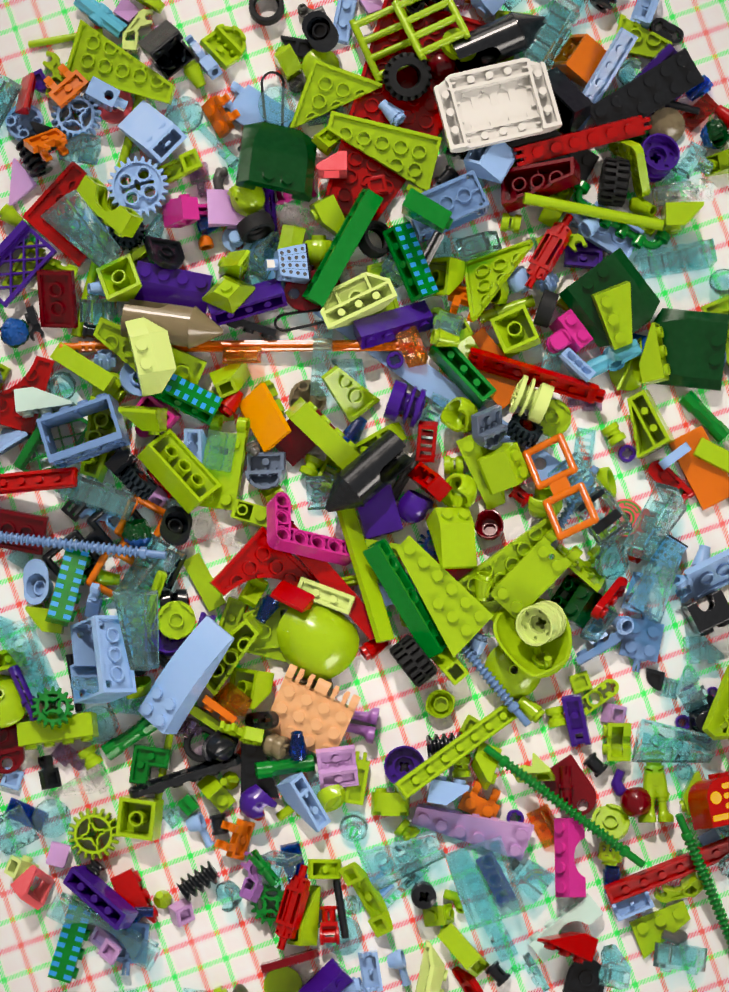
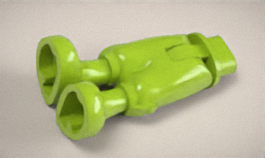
M646 757V766L644 768L647 769H644L643 789L647 790L651 797V807L647 814L638 817V823L656 822L655 799L658 802V822H674V816L669 813L666 802L669 800L670 793L668 792L665 767L661 763V757Z

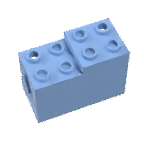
M94 615L86 620L70 625L74 664L70 665L74 704L109 703L136 693L128 616Z

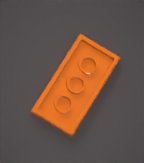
M483 327L472 335L479 349L507 357ZM478 370L497 390L492 400L496 405L502 406L503 410L510 404L513 391L519 382Z
M701 425L676 438L668 446L672 452L685 442L691 447L692 450L678 459L677 463L691 490L695 493V497L703 511L729 498V476L719 468L693 456L700 438L703 437L709 440Z

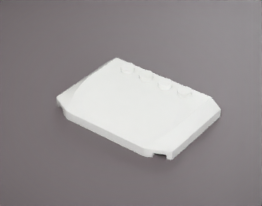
M520 58L453 73L433 88L451 153H461L544 134L562 126L545 62L540 61L538 63L530 61L528 58Z

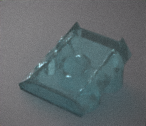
M21 805L0 815V851L5 856L12 855L17 850L39 839L35 828Z

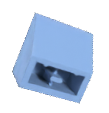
M504 142L469 150L463 161L467 172L474 170L477 178L501 184L516 160L514 155L518 153L513 152V149Z
M439 775L429 782L426 801L447 806L467 792L470 785L466 784V781L463 779L454 778L453 781H448L446 776Z

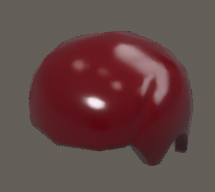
M443 51L432 54L427 61V65L431 68L430 74H432V79L445 80L448 75L456 71V60L450 59Z
M491 509L480 512L475 523V530L478 536L484 540H495L501 536L504 522L500 513Z
M642 787L629 788L620 797V806L627 816L638 817L649 812L651 797L648 791Z

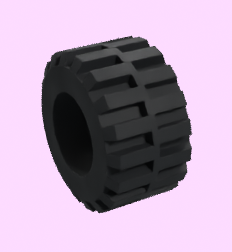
M404 52L394 56L384 67L382 81L385 84V90L390 93L391 97H395L396 100L412 101L418 99L428 91L427 89L431 85L432 74H430V66L427 65L425 59L419 60L418 56L412 52ZM402 66H411L417 72V83L412 88H403L397 82L396 74Z
M610 157L604 159L597 194L599 205L623 207L630 180L631 165L629 160Z
M406 635L389 649L390 654L415 686L420 687L437 674V668L412 636Z

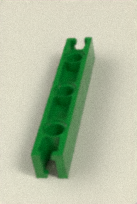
M368 188L361 190L304 291L303 298L316 306H324L384 198Z
M383 538L368 546V549L364 550L363 554L415 641L428 658L442 653L447 645L387 540Z

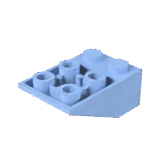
M144 100L117 126L149 159H152L154 164L158 163L159 165L187 138L172 121Z

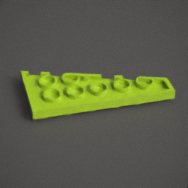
M80 19L66 66L71 72L77 69L88 82L94 76L120 91L171 105L176 89L175 85Z
M331 111L327 126L328 132L423 191L430 189L442 137Z
M100 317L93 336L136 372L129 338L121 336V325ZM171 346L176 364V370L173 374L179 375L183 379L198 385L207 361Z
M545 517L457 581L476 598L474 577L478 571H487L492 573V578L494 579L491 586L492 589L552 528L549 519ZM490 594L487 597V601H479L493 615L490 619L493 622L496 615L504 608Z

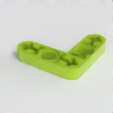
M629 139L609 143L612 154L629 160L636 196L638 198L648 196L650 194V184L645 154L641 144Z

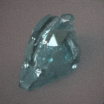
M273 231L265 238L256 240L248 249L250 251L249 270L260 272L261 277L267 280L271 271L265 270L264 262L265 259H274V253L278 249L279 233L277 231Z

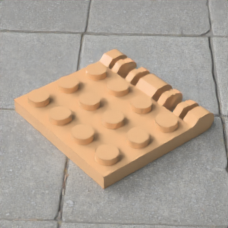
M290 664L270 710L277 713L279 723L277 727L266 730L277 733L280 736H285L289 741L315 754L316 749L340 746L361 697L354 694L349 705H346L351 692L346 691L340 702L335 699L340 691L339 686L336 685L331 696H328L332 683L319 678L313 689L311 687L316 675L311 674L305 685L301 683L305 670L301 668L296 679H293L298 667Z

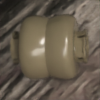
M272 732L263 738L262 747L265 755L273 756L278 760L289 755L288 752L291 751V745L287 737Z

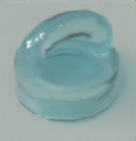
M357 895L345 896L343 899L345 913L347 915L357 914L362 906L360 897Z

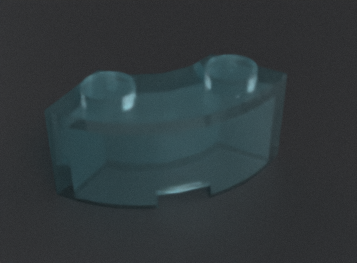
M655 942L653 966L660 967L662 972H671L672 969L686 970V974L698 975V972H705L708 948Z

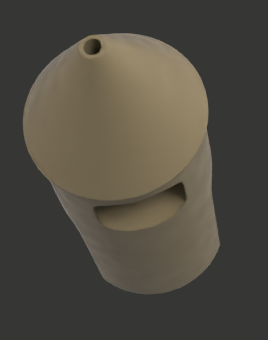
M130 299L129 304H124L121 317L122 337H128L125 321L142 317L167 330L171 345L188 347V349L223 335V329L196 306L189 307Z

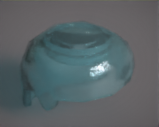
M629 57L624 60L616 74L617 79L623 86L636 77L634 69H641L640 65L642 62L640 59Z
M722 268L716 270L710 276V288L718 296H729V269Z
M64 371L56 372L48 380V393L68 400L75 393L76 380L70 373Z
M350 811L344 814L339 825L341 836L348 842L355 843L365 838L369 828L366 816L360 811Z
M224 880L217 885L215 890L217 895L216 901H220L223 904L221 910L228 913L236 909L242 901V898L239 897L241 889L233 881Z

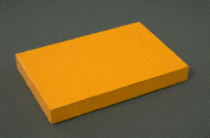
M260 383L240 402L239 408L244 417L250 418V428L263 452H269L292 431L266 383Z

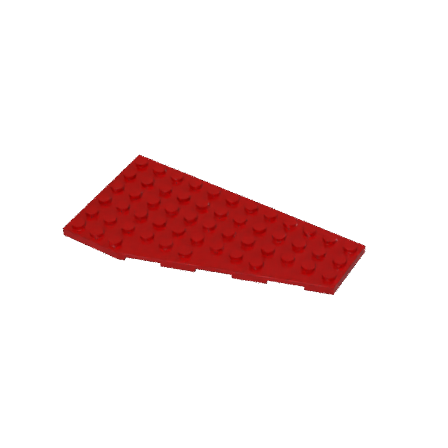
M384 0L382 9L392 5L391 3L394 0ZM437 11L411 24L415 32L451 16L452 13ZM394 12L378 19L375 32L400 22L396 13ZM462 16L469 31L487 24ZM454 22L420 38L419 41L422 48L441 40L444 33L448 30L459 28L457 23ZM401 29L371 42L369 50L371 54H374L408 39L404 29ZM412 45L375 61L379 71L385 69L384 67L389 60L404 52L416 54ZM442 48L427 54V60L431 57L432 54L439 51H443ZM365 61L361 76L376 81L367 61ZM411 66L398 71L396 74L397 82L403 88H412L417 83V72ZM431 79L428 91L422 97L412 101L396 100L395 97L389 95L390 93L385 90V84H383L381 88L354 100L349 115L391 125L378 108L379 104L386 99L388 102L404 110L406 115L405 120L397 127L439 136L444 128L433 88L444 80ZM341 140L338 151H347V179H329L324 197L334 194L343 215L347 216L355 202L354 196L357 194L365 178L384 174L389 193L379 195L384 199L371 220L378 221L407 180Z

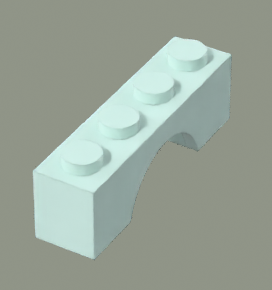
M588 893L586 897L575 898V904L570 908L569 906L564 907L559 912L560 916L555 920L553 918L544 924L545 928L541 932L537 930L529 937L530 941L528 944L543 963L556 954L558 950L552 951L544 948V944L537 941L538 938L559 934L563 926L574 921L591 925L604 914Z

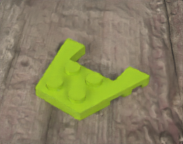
M274 600L243 614V620L251 614L263 628L246 653L286 662L278 644L277 628L281 619L280 610L289 609V606Z

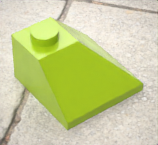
M453 257L433 258L429 264L430 271L439 292L432 296L450 295L464 280L465 261Z
M224 274L202 297V301L233 314L253 293L255 286Z
M132 405L118 407V411L140 430L148 431V435H160V432L167 431L168 408Z
M236 667L230 675L226 705L255 709L272 692L274 673Z

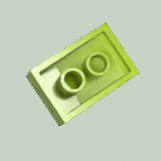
M435 507L426 522L441 569L476 568L475 529L469 507Z

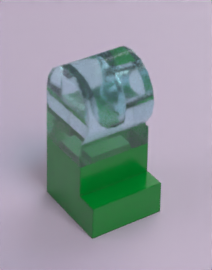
M188 793L162 818L174 829L198 809L200 805Z

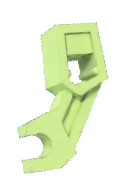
M153 9L140 10L125 31H123L122 49L126 52L138 53L139 31L141 28L153 25L152 20L146 19L148 15L153 16ZM135 34V41L127 40L128 36Z

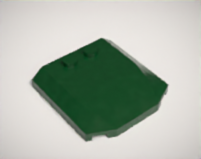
M268 122L244 125L241 135L236 186L252 190L258 186L292 194V199L310 202L312 199L316 144L311 141V137L301 130Z
M621 248L617 249L559 293L567 307L574 312L593 337V341L598 348L610 346L591 297L592 294L624 281H629L631 284L632 334L651 321L660 303L659 298Z
M662 308L654 322L660 324L664 331L662 340L663 345L667 348V356L665 357L666 363L670 366L671 374L668 381L654 384L721 391L729 314Z

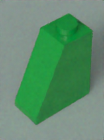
M410 188L402 204L401 213L441 233L445 229L449 230L454 220L451 218L452 212L415 189Z

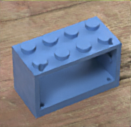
M474 170L421 193L452 212L451 218L454 219L449 230L445 229L443 233L486 215L490 205ZM405 215L407 222L410 221L419 244L430 240L435 229Z
M99 394L95 396L96 399L90 401L88 399L77 402L76 406H64L56 413L48 412L41 415V418L36 419L46 455L51 465L56 468H64L131 444L123 416L118 411L119 403L110 394ZM108 408L110 409V415L117 432L59 452L57 451L51 428Z

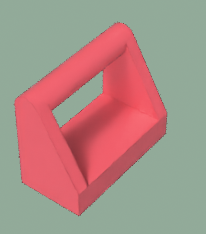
M338 151L317 163V177L319 179H347V151Z
M32 865L10 885L21 900L39 910L47 900L54 884V879L35 865ZM35 876H37L43 882L32 891L30 887Z

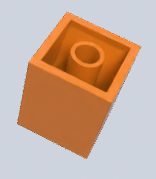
M588 34L570 35L550 66L553 68L557 67L567 78L585 88L606 50Z

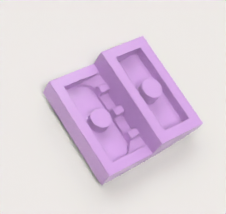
M206 189L208 227L227 226V230L237 229L238 223L246 217L237 213L233 208L230 197L227 194L229 190Z
M354 744L316 749L320 790L336 784L342 787L359 785Z

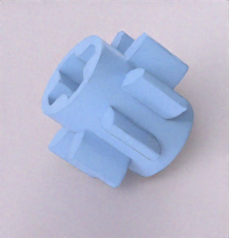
M551 271L544 281L537 280L535 282L537 290L544 292V290L555 291L557 282H559L558 276Z
M101 349L97 354H94L93 362L110 372L112 367H116L117 357L112 355L111 350Z

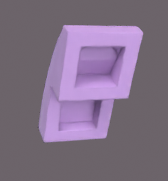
M102 923L97 924L88 940L99 949L97 954L112 966L122 948L113 934Z

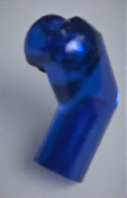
M135 907L139 913L132 924L137 923L143 917H153L154 907Z

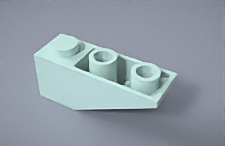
M34 387L14 389L16 413L24 418L33 417L37 413L43 415L48 412L58 411L64 406H76L74 402Z

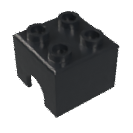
M167 19L137 43L153 68L166 80L170 79L196 58L193 51L182 40L184 37L180 31Z
M716 590L706 595L709 602V607L706 611H702L696 601L681 607L694 634L705 636L714 632L713 627L717 626L720 628L729 624V604L722 590Z

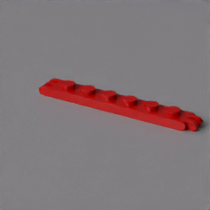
M637 115L513 147V152L521 150V153L514 155L515 159L523 158V161L516 162V165L519 167L646 134L645 130L652 129V124L644 125V123L651 121L650 117L643 118L642 115Z
M472 347L470 349L468 359L478 370L518 382L522 379L523 375L529 376L528 385L534 378L536 379L535 387L539 388L544 382L555 387V393L591 404L595 402L602 403L606 391L600 389L597 384L585 382L581 379Z

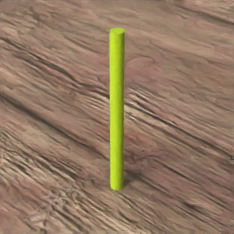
M526 192L523 196V204L659 231H662L664 227L663 219Z

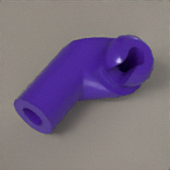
M617 768L611 781V787L615 795L621 797L623 792L627 790L622 782L626 772Z

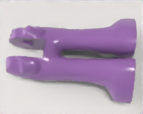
M374 707L367 712L355 711L352 720L377 725L380 708ZM350 723L346 732L361 735L367 743L373 744L376 727Z

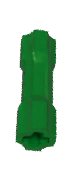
M692 390L679 401L708 430L709 434L718 443L729 434V428L716 418Z
M143 717L134 726L116 738H112L102 745L101 748L107 758L112 761L131 745L156 731L157 728Z
M310 754L289 759L254 763L256 779H263L278 775L315 771L314 757Z

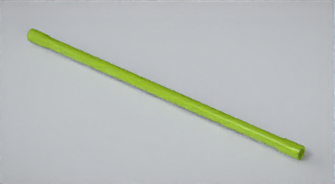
M135 95L133 109L142 100L145 101L146 98ZM126 135L117 164L119 168L121 167L120 161L124 164L127 163V157L129 158L133 142ZM108 197L109 207L111 210H114L116 208V205H112L114 199H109ZM101 229L77 312L78 327L72 328L71 335L82 338L83 325L86 322L92 294L87 292V284L96 282L98 275L96 269L100 267L109 232L103 234Z

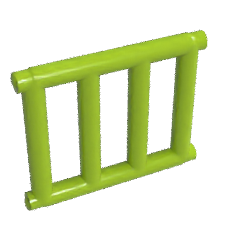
M392 5L359 20L352 19L349 21L372 75L377 82L383 80L382 74L385 69L379 71L375 61L409 47L411 43L409 39H405L371 54L367 44L403 29V27L398 22L366 37L363 36L359 27L394 13ZM402 8L405 13V16L408 17L405 8ZM410 24V26H411L413 32L415 33V30H414L412 24ZM402 66L401 68H399L398 71L405 69L409 66Z
M394 0L391 3L419 60L425 59V55L461 38L468 39L471 37L454 0H442L408 17L405 16L402 8L420 0H401L399 2ZM445 7H448L451 11V16L415 33L410 26L411 23ZM454 22L457 23L460 31L421 48L418 39Z

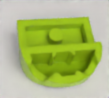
M219 24L215 27L214 31L201 39L199 44L224 70H227L242 57L246 49V36L235 25L230 27Z

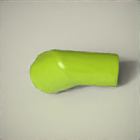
M287 805L277 812L276 816L280 821H283L295 811Z
M445 889L443 899L453 901L458 913H465L468 905L463 894Z

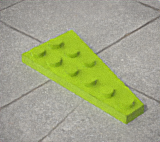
M408 536L395 550L454 658L493 615L445 569H441L440 564L411 536Z

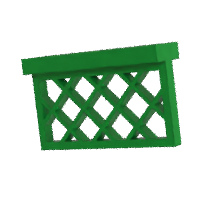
M79 418L65 423H70L73 433L68 436L62 437L60 428L57 426L59 438H55L54 441L60 440L63 450H65L64 438L74 437L75 446L80 445L85 437L87 426L83 432L75 434L73 422L81 421L88 425L86 419ZM38 425L13 466L23 472L29 471L25 467L29 461L35 459L38 461L39 469L42 470L39 458L47 457V455L38 456L37 447L43 444ZM34 452H35V453H36V457H35V458H31L32 455H33Z

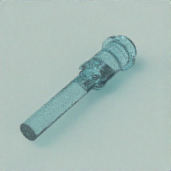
M198 120L194 125L218 150L217 154L228 164V168L235 170L238 167L239 157H236L226 145L223 146L210 130Z
M424 859L421 862L418 861L419 864L406 875L408 878L384 901L387 909L413 883L416 884L426 872H430L431 866Z

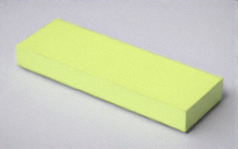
M305 577L300 578L297 586L315 596V603L347 615L350 614L356 598L353 595Z

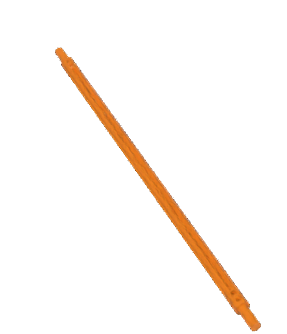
M210 340L191 349L176 345L171 346L184 352L403 351V349H422V342L393 340L361 350L357 340ZM100 341L64 343L79 352H98L101 349H108Z

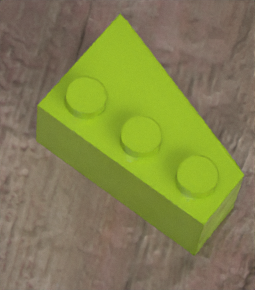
M624 281L592 294L591 297L611 349L616 350L633 343L630 282Z

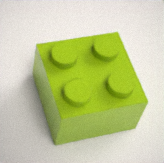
M129 794L120 796L115 836L148 841L159 839L161 836L164 799L143 796L130 798Z

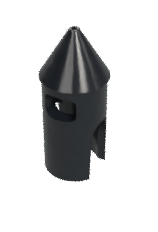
M509 12V14L469 31L470 38H461L449 44L452 45L459 59L477 53L472 60L460 62V60L456 59L458 71L462 72L497 64L523 51L527 52L546 24V17Z
M388 430L342 471L336 473L326 502V511L334 512L364 507V504L415 461L413 457L411 458L403 451L406 444L394 432Z

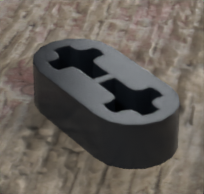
M663 18L654 19L650 25L651 32L653 31L671 41L672 46L679 45L684 38V32L681 28ZM662 24V29L656 31L655 25ZM678 33V38L673 40L671 34Z
M275 711L248 713L245 717L246 726L258 729L275 728L279 723V717ZM266 718H270L271 721L266 722ZM253 719H258V723H254Z

